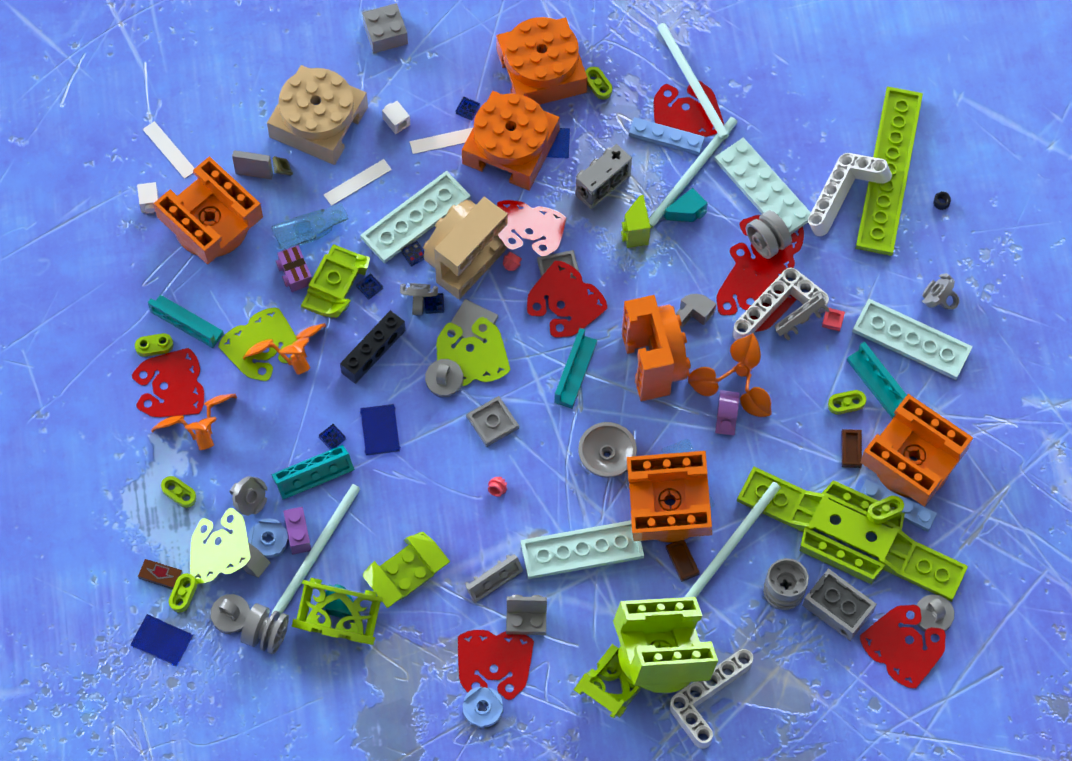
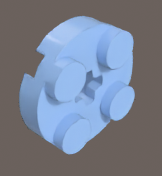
M262 519L250 529L248 540L266 558H273L283 554L288 544L287 530L278 520ZM267 534H271V538L274 539L270 542H266V540H263V537H267Z
M476 687L466 694L463 703L465 718L470 724L480 729L494 725L503 713L502 698L499 693L489 687ZM479 703H482V704L487 703V704H488V706L486 707V708H487V711H485V712H484L483 710H482V711H479V710H478V709H479V705H478V704H479Z

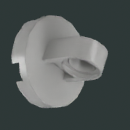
M947 273L939 275L941 279L937 282L932 280L924 290L922 296L925 299L922 302L930 308L937 305L942 306L944 309L957 308L959 297L952 290L955 284L954 279ZM948 296L953 298L951 306H948L946 303Z
M410 283V287H406V284L400 285L401 294L413 296L412 315L423 314L424 297L437 296V286H433V289H430L431 285Z
M437 360L426 371L425 381L427 387L438 397H450L458 392L463 385L464 376L461 367L452 360Z
M245 477L239 483H235L229 491L233 496V505L236 511L246 516L258 514L267 502L265 497V490L268 491L264 481L257 477Z
M235 594L224 595L218 598L211 608L213 625L225 634L240 632L243 629L250 608L242 597Z
M931 594L918 601L917 606L920 607L922 619L917 626L925 632L931 627L941 628L944 631L950 628L954 620V609L946 598Z

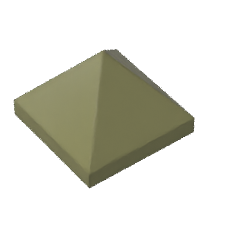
M275 156L272 158L274 173L293 175L287 159Z

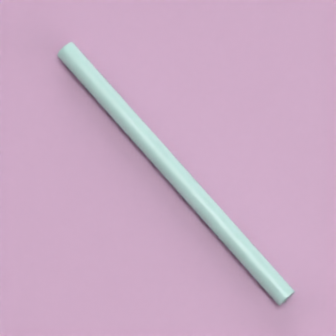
M661 23L657 27L719 137L721 140L728 138L729 134L668 27L665 23Z
M730 117L724 125L728 134L738 123L733 117ZM718 133L650 216L649 223L651 228L657 224L664 215L665 209L674 203L723 142Z
M773 482L685 597H697L780 490L781 487L777 483Z
M351 485L271 614L274 611H279L280 615L284 612L359 493L360 488L358 486Z

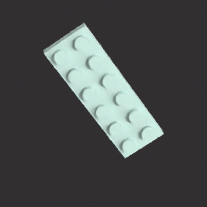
M744 137L715 156L714 161L761 214L768 210L775 212L783 220L790 234L808 223L811 212Z
M445 171L360 235L361 239L385 264L400 253L401 249L409 246L433 228L440 218H444L448 214V210L452 205L457 206L465 200H470L471 195L448 171Z
M868 299L852 330L855 334L954 380H957L973 347L871 299Z
M631 520L521 540L528 579L644 558L641 541H633Z

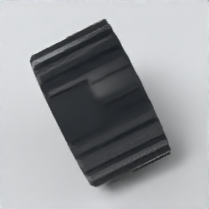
M941 191L935 195L933 204L940 210H946L950 205L951 197L947 192ZM942 198L946 203H941L938 199Z

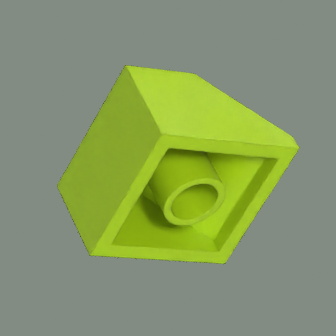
M640 195L626 212L624 222H621L622 242H626L627 248L649 245L651 227L644 195Z

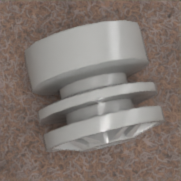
M788 558L780 559L773 563L768 570L763 588V593L768 603L781 610H789L798 606L808 586L809 575L806 568L800 562Z
M255 603L245 620L241 633V643L255 647L261 640L260 650L265 651L267 649L268 653L275 654L285 638L289 615L284 613L280 615L279 611H274L269 618L270 609Z

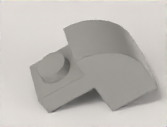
M690 294L682 298L680 309L676 313L681 318L682 326H680V329L684 327L691 317L705 325L715 313L716 303L701 294Z
M249 543L251 558L242 568L247 574L259 578L271 562Z

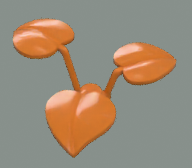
M326 324L314 325L302 330L296 336V339L299 340L285 346L281 350L272 343L273 339L260 341L245 353L243 359L245 360L248 356L259 354L272 347L288 362L289 366H293L297 375L302 374L310 369L304 347L309 342V337L316 334L323 327H326ZM285 354H292L290 356L291 360Z
M754 333L736 340L731 345V356L738 364L721 377L716 378V372L709 367L697 368L688 376V383L696 392L703 396H712L719 389L717 382L736 371L739 376L747 377L746 393L740 397L743 409L749 414L758 417H766L772 414L769 394L760 387H753L749 390L750 378L752 376L750 372L759 364L761 359L759 343Z
M219 395L206 401L204 405L207 406V418L199 422H193L188 425L183 419V415L173 416L159 422L151 431L153 433L156 429L181 423L191 434L193 440H196L199 450L208 449L214 446L211 434H213L211 424L217 420L216 417H211V408L229 398L237 399V395Z

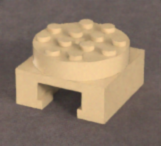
M301 65L297 73L285 82L280 91L279 103L267 122L269 137L335 165L345 148L342 139L352 122L359 124L368 108L367 92L350 86L341 75L324 68H307Z
M483 197L477 204L471 200H465L457 206L452 205L448 210V214L437 221L435 224L436 229L423 246L425 250L424 260L436 269V283L460 300L508 249L498 237V234L508 225V214L486 197Z

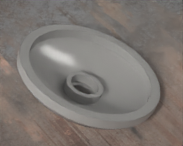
M602 422L591 426L584 432L579 442L578 452L583 466L588 471L600 477L610 478L619 476L628 470L627 457L636 456L637 446L633 435L625 427L612 422ZM609 453L610 456L605 457L604 454Z

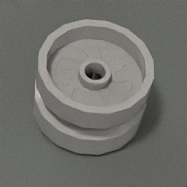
M771 210L760 215L759 220L754 219L746 225V233L750 242L764 258L769 259L778 253L779 249L783 250L792 243L791 234L787 226Z

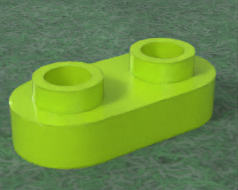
M598 67L587 68L585 72L589 88L597 98L602 100L608 99L612 95V85Z
M165 333L138 338L135 342V350L139 356L148 357L169 353L173 349L174 344L170 335ZM162 340H165V341H166V343H164V344H161L160 342H161ZM143 343H146V344H147V346H145V347H142L141 345H142Z
M859 390L834 394L829 398L828 409L837 415L861 410L865 406L866 396ZM853 400H857L859 403L855 404ZM834 404H839L841 407L837 408Z
M168 476L162 480L161 489L164 495L184 508H189L195 504L197 498L195 491L174 476ZM170 486H175L173 490L168 489ZM187 496L190 497L188 501L183 500Z
M889 496L869 506L867 518L873 523L880 524L897 517L903 511L904 502L897 496Z
M185 573L176 580L169 597V606L173 611L181 613L188 609L197 588V581L193 575Z

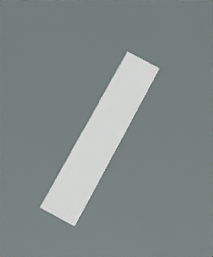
M155 121L143 128L144 132L184 179L193 173L195 168Z
M473 128L409 141L412 153L415 154L465 143Z
M383 159L325 193L324 196L332 206L392 169Z

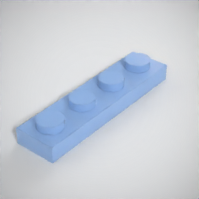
M635 117L629 131L630 137L700 155L705 136Z
M867 479L860 490V493L878 501L889 496L901 498L904 502L902 511L905 513L904 521L927 532L937 515L936 512Z

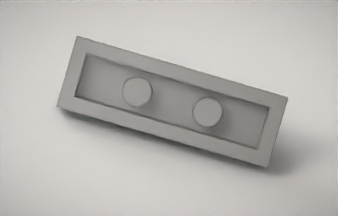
M820 292L777 323L775 329L779 336L784 334V337L790 340V336L787 333L792 330L797 335L798 330L796 326L808 321L809 316L813 312H815L818 318L821 317L818 312L819 309L824 308L826 312H829L823 294Z
M515 554L512 556L507 555V559L503 562L499 560L496 566L482 574L479 578L473 577L474 581L470 584L468 582L465 583L470 598L474 603L523 572L519 559Z

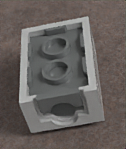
M617 144L612 148H607L599 159H594L586 170H581L577 174L575 195L592 209L631 176L632 157Z
M827 569L810 590V593L806 595L802 606L851 641L872 615L877 604L833 571Z

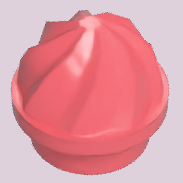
M509 252L507 256H504L503 265L506 270L515 271L520 267L522 259Z
M494 477L488 483V491L493 496L500 497L507 491V482L502 477Z

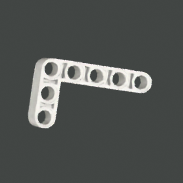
M852 153L841 155L808 218V223L816 236H824L828 233L855 179L876 183H887L890 181L892 173L887 162L884 159Z
M787 268L735 322L733 338L738 340L754 333L790 294L802 304H805L821 292L828 305L829 297L826 292L798 270ZM786 278H793L794 281H788ZM801 289H806V290H808L809 292H808V293H804V292L801 291ZM779 290L782 294H777L774 291ZM763 303H768L770 306H769V307H765V306H763L762 304H763ZM821 308L818 312L821 314L825 312V309ZM750 316H756L758 319L753 320ZM738 329H744L746 332H739Z
M741 649L716 666L710 679L717 683L715 686H709L706 681L692 682L671 698L670 712L698 748L705 749L710 746L713 732L695 707L751 669L753 654L749 650ZM746 658L749 662L742 664L738 659ZM730 669L733 673L726 675L722 670ZM698 691L700 696L693 697L690 692ZM682 702L684 707L676 708L674 703ZM694 718L696 720V723L692 725L688 724L686 722V719ZM706 734L708 740L702 741L698 738V735Z

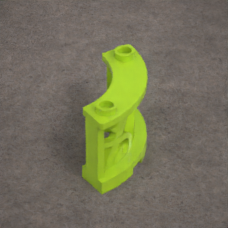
M310 578V581H302L304 587L297 619H293L291 627L374 645L375 637H373L380 603L383 601L382 597L376 596L377 592L365 590V593L342 589L322 584V580ZM314 588L320 591L319 597L313 595L314 600L318 602L316 605L311 603ZM325 590L334 591L336 593H333L326 597ZM347 595L356 596L358 598H356L354 602H352V600ZM341 599L350 610L352 616L342 618L336 627L333 628L331 627L332 622L329 614L322 608L334 600ZM363 600L372 602L368 616H360L359 613L367 609V607L363 608L360 605ZM318 612L325 616L324 623L318 621L319 617H322L317 615ZM363 619H368L367 625H366L365 634H364V627H363V622H362V620H363ZM354 620L355 623H350V629L344 627V622Z
M611 644L606 653L597 662V670L591 669L585 673L573 690L580 695L583 693L587 694L612 712L610 715L612 718L617 716L620 718L642 687L634 686L633 681L625 675L617 655L619 648L614 644ZM618 678L620 679L622 694L605 692L606 687L602 680L614 681Z

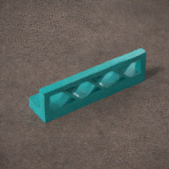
M162 295L156 301L152 298L148 301L151 313L211 348H214L224 334L223 330Z
M579 328L555 392L554 403L573 409L597 345L596 339L585 336V329Z
M864 341L860 344L857 352L847 357V362L893 419L895 410L907 394Z
M341 445L271 475L282 500L355 469L349 453Z

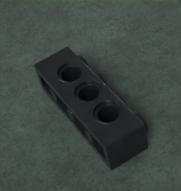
M390 310L340 363L341 373L356 384L405 332V321Z

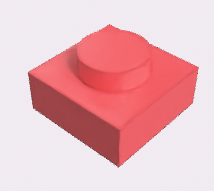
M829 308V312H825L822 327L840 331L845 312Z

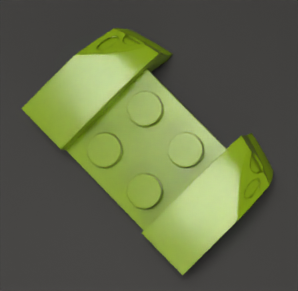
M333 244L329 253L324 255L311 279L301 307L321 316L339 317L349 307L351 300L345 298L357 275L366 274L370 257Z
M424 532L406 537L404 541L408 546L380 566L374 561L363 572L364 579L373 591L377 592V596L383 598L382 602L386 608H389L398 600L404 599L450 563V560L435 541Z

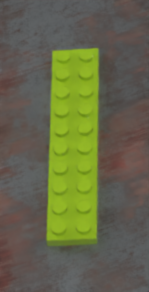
M888 86L886 88L873 157L884 159L887 162L892 178L887 183L868 181L855 249L889 256L893 255L923 93Z

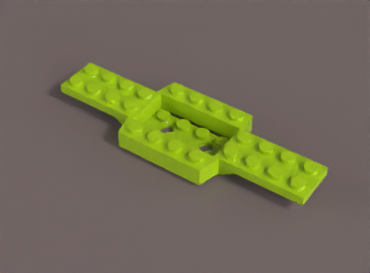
M753 466L737 498V502L753 509L773 482L777 483L781 488L762 513L803 532L799 551L869 584H872L884 570L952 602L968 566L924 546L902 531L904 512L897 517L876 524L867 518L868 508L871 504L878 501L834 480L822 493L806 491ZM834 515L840 517L841 523L833 525L830 522V517ZM812 529H817L818 531L836 538L837 540L845 542L853 546L854 548L860 549L872 555L873 557H877L879 561L874 560L862 553H859L847 546H844L815 531H812ZM869 532L875 533L877 540L874 542L868 541L866 534Z

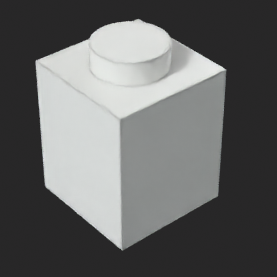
M398 101L389 103L382 110L383 120L395 135L410 126V116Z
M156 182L138 184L141 212H155L153 203L159 199Z

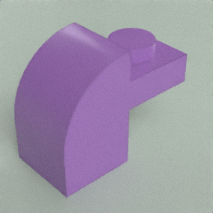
M720 390L715 433L735 435L739 392Z

